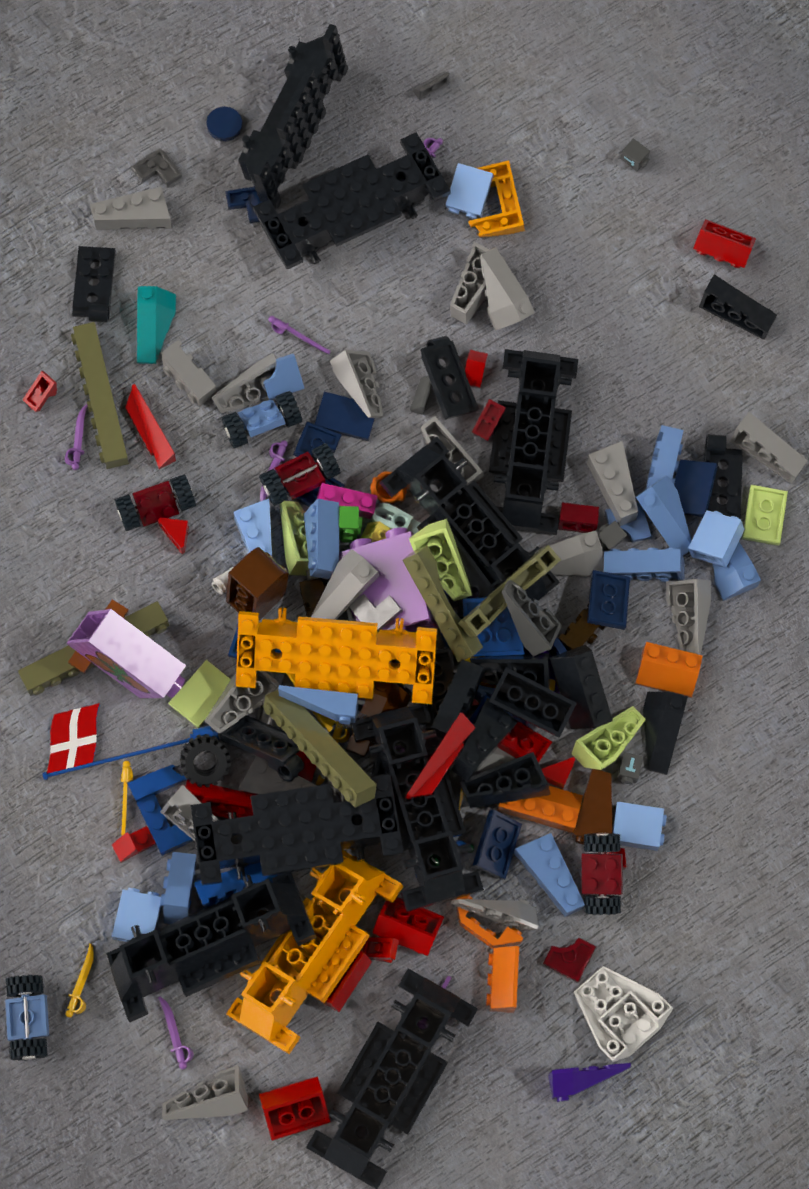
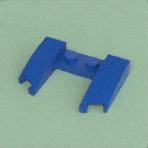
M174 765L159 769L127 783L161 856L194 841L176 825L170 827L166 817L161 813L162 809L155 796L187 780L184 775L181 776L173 770L175 768Z

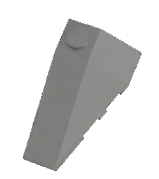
M494 247L481 254L482 275L486 283L485 296L488 297L489 304L487 311L495 331L534 314L535 312L527 294L497 248Z
M596 530L550 545L552 550L561 559L550 570L554 575L590 577L593 570L604 572L603 550Z
M711 580L666 581V601L668 607H671L673 614L671 618L677 627V639L680 649L701 655L711 603Z
M457 899L451 902L452 905L510 928L514 927L519 931L537 930L538 928L536 908L530 906L526 900Z
M239 1065L214 1074L215 1078L204 1084L203 1081L198 1083V1087L189 1093L184 1091L164 1102L162 1105L163 1120L231 1116L248 1110V1095Z

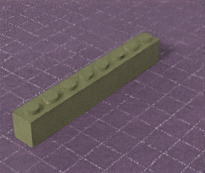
M95 322L74 326V334H71L73 345L77 344L78 347L75 355L77 362L81 361L82 367H79L81 379L85 378L86 384H83L84 393L90 397L87 405L89 412L94 414L91 422L93 429L98 431L95 439L97 447L101 446L102 452L99 453L101 464L105 463L107 469L127 465L129 462Z
M158 601L124 617L126 621L148 637L154 633L160 634L164 632L169 626L168 619ZM68 645L18 670L29 695H39L45 691V688L51 685L57 686L63 679L78 675L80 671L68 664L76 650ZM92 663L89 669L93 668L96 665Z
M279 690L265 695L263 707L266 714L274 719L277 726L286 732L288 738L297 744L298 748L309 757L310 761L320 769L321 773L332 782L333 786L344 795L347 801L354 807H357L375 799L377 784L303 706L279 696Z

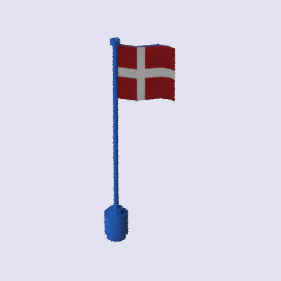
M100 703L54 714L50 729V759L47 772L42 773L43 779L48 780V777L188 743L189 739L197 738L196 735L203 737L205 734H209L210 737L216 736L218 740L219 735L208 725L193 729V733L190 734L188 739L94 762L97 745V715Z

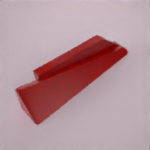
M133 384L125 408L151 456L154 455L157 466L161 469L176 461L175 453L138 388Z
M463 713L459 714L405 798L411 799L417 796L432 795L463 748L464 744L462 742L475 729V726Z
M187 779L185 787L201 803L210 802L214 816L229 818L228 813L230 812L232 819L233 812H236L237 818L253 816L251 796L255 794L217 785L214 786L213 784H210V787H205V785L199 787L196 783L192 784Z

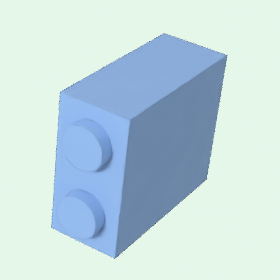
M458 163L450 188L451 194L448 195L445 205L446 208H449L448 211L455 214L463 212L466 213V217L472 219L481 218L492 183L493 173Z
M706 510L688 547L692 558L727 567L745 530L742 521L735 516L729 517L718 511L711 512Z
M617 802L614 810L612 833L620 834L621 846L657 851L664 843V834H661L662 826L665 827L667 815H664V808Z
M135 888L122 890L112 933L113 940L129 942L134 938L131 931L132 926L135 928L134 925H139L141 934L157 929L162 908L160 906L161 897H159V893L148 891L147 894H144Z

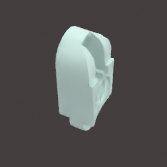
M388 503L379 504L372 516V522L380 521L390 529L400 528L395 523L401 521L405 524L402 527L407 528L408 532L411 531L413 534L419 532L417 526L421 524L420 522L413 519V516Z

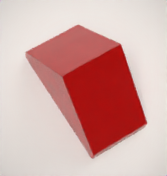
M474 350L469 351L465 374L471 387L481 388L488 353Z
M169 518L158 519L159 527L180 553H185L189 529L188 521Z
M572 757L542 768L541 770L547 783L563 789L575 763V758Z

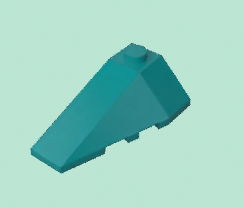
M138 286L137 364H156L165 337L169 332L170 324L176 314V294L157 286Z

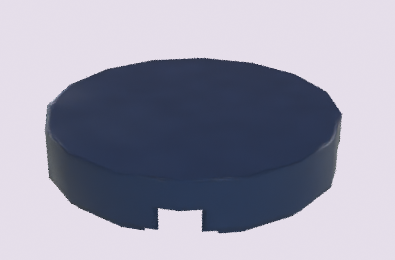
M226 106L212 110L206 121L208 133L213 138L220 139V141H230L238 137L243 125L241 115L237 110Z

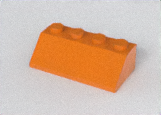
M549 786L551 795L499 803L497 811L573 833L583 795Z

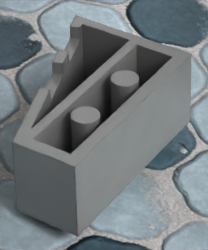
M178 339L161 353L163 371L168 377L172 376L175 379V384L180 390L184 389L188 393L187 397L192 403L196 402L199 406H202L217 393L216 385L204 370L192 361V355H187L181 349L182 343Z

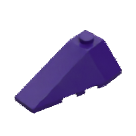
M631 1063L604 1065L603 1068L589 1066L582 1068L580 1071L579 1067L552 1070L548 1074L551 1098L557 1099V1102L569 1101V1097H573L630 1069Z

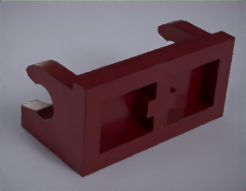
M489 399L472 433L488 441L506 407Z
M562 502L558 530L581 533L597 530L599 507Z

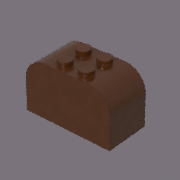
M257 547L228 572L226 602L238 613L239 611L259 613L260 621L285 594L289 573L269 553Z

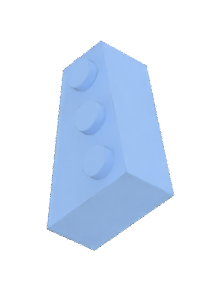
M269 499L233 511L234 520L247 552L250 553L253 549L260 547L264 552L272 556Z

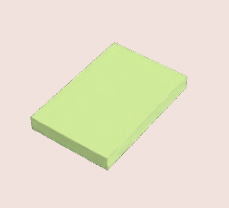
M750 485L744 521L745 530L742 539L780 545L788 491Z
M206 660L171 699L169 705L197 728H200L231 679Z

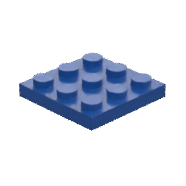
M487 597L463 598L464 617ZM508 607L477 635L483 648L472 657L525 654L524 644L521 642Z

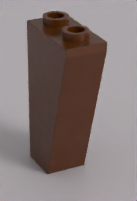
M592 769L590 772L576 826L572 834V839H575L576 843L584 845L585 834L612 833L611 773L598 769Z

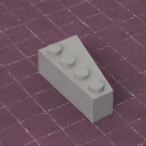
M162 187L90 204L96 230L137 229L141 227H148V229H156V227L172 229Z
M476 242L472 245L467 264L450 304L451 317L466 325L486 298V283L482 275L480 255L489 251V249Z
M623 441L589 454L587 465L619 526L636 520L638 508Z

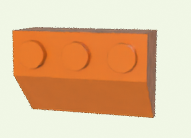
M646 642L635 684L692 698L703 655Z
M519 946L493 948L492 953H489L488 965L492 966L491 973H488L487 985L491 986L490 994L487 993L486 1006H490L489 1011L514 1013L517 1007Z

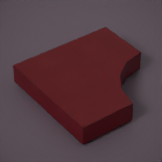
M578 938L574 944L568 947L559 948L551 946L543 965L578 983L596 946L581 938Z

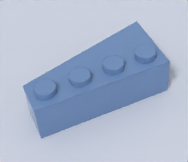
M661 425L645 489L666 475L674 485L675 478L672 477L673 473L677 472L679 461H677V456L681 455L683 447L681 439L684 430Z
M317 499L304 513L309 560L308 568L310 569V576L330 579L339 562V502Z
M668 547L666 550H659L658 548H648L647 550L631 548L628 551L610 549L604 552V572L628 576L630 580L633 577H637L641 581H649L652 578L659 579L660 582H666L669 579H678L679 581L684 580V558L681 549L676 547Z
M551 833L515 848L514 855L523 863L526 870L531 873L539 886L544 889L564 917L584 908L585 903Z

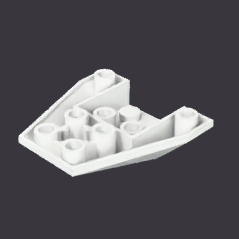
M604 966L574 991V995L599 1048L612 1062L631 1056L661 1029L673 1010V1007L660 994Z

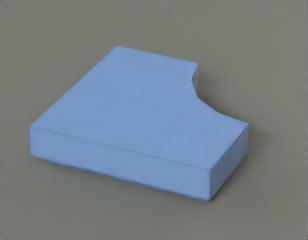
M294 353L276 359V368L273 375L263 381L269 400L275 399L277 395L288 391L293 393L305 389Z
M639 502L637 503V519L620 526L630 537L632 543L651 539L645 512ZM606 509L605 516L608 525H610L616 519L611 509Z

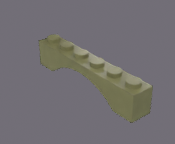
M428 545L413 551L402 561L456 660L460 662L461 659L465 660L474 656L483 646L477 636L470 638L458 624L461 619L453 610L443 591L437 562Z
M549 545L541 548L458 624L470 638L479 635L507 607L502 591L508 580L511 579L523 590H526L551 570L561 559Z

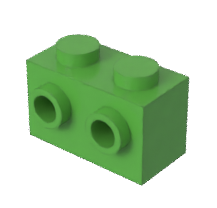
M340 506L339 540L344 543H350L356 540L357 534H361L362 517H359V507Z

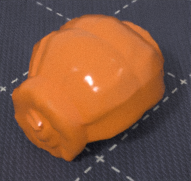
M384 471L377 477H373L370 490L371 494L378 495L377 499L381 503L388 502L389 504H394L405 499L407 487L391 498L380 485V482L392 473L389 471Z

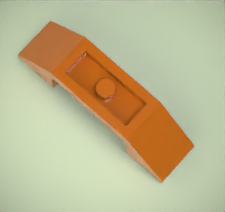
M467 895L460 898H456L455 900L473 898L470 895ZM457 907L459 925L492 949L520 945L524 939L519 930L514 927L510 929L508 926L499 939H497L496 934L488 928L484 930L479 926L480 922L475 918L466 917L470 911Z

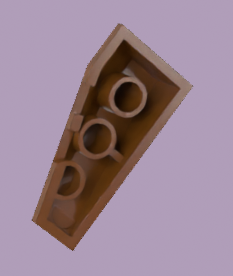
M374 681L373 699L366 698L358 720L406 707L411 696L396 683ZM352 732L346 750L365 757L370 751L369 746L376 745L375 738L355 742Z

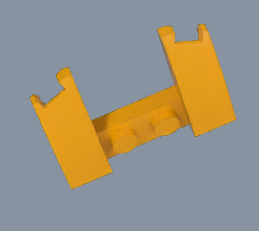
M509 160L477 168L493 173L490 187H497L502 213L468 221L471 228L475 226L480 232L478 233L479 237L500 236L525 231Z

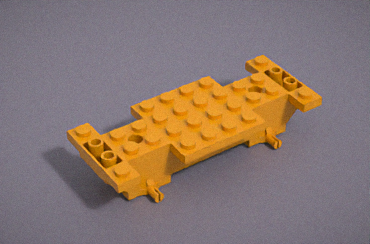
M282 607L278 608L277 619H263L262 622H259V613L239 611L236 687L256 688L257 671L295 674V687L358 694V698L373 699L374 681L413 684L412 702L432 704L437 629L417 627V632H408L403 629V618L400 619V625L399 618L395 619V629H380L379 632H377L378 623L300 616L298 617V622H293L286 619V608H283L282 614ZM273 649H279L282 653L274 652ZM396 659L400 663H392L391 660Z
M343 850V864L329 866L323 873L315 868L312 869L313 872L310 871V876L318 881L316 887L311 892L312 900L306 897L303 903L317 938L298 946L292 930L280 935L257 971L251 973L245 970L240 973L241 977L248 980L247 986L241 994L244 998L241 1000L237 997L226 1013L227 1016L287 1054L291 1053L301 1037L286 1027L308 994L325 1003L370 937L367 932L356 927V924L375 896L378 894L393 903L404 887L402 883L365 861L357 862L356 856H352Z

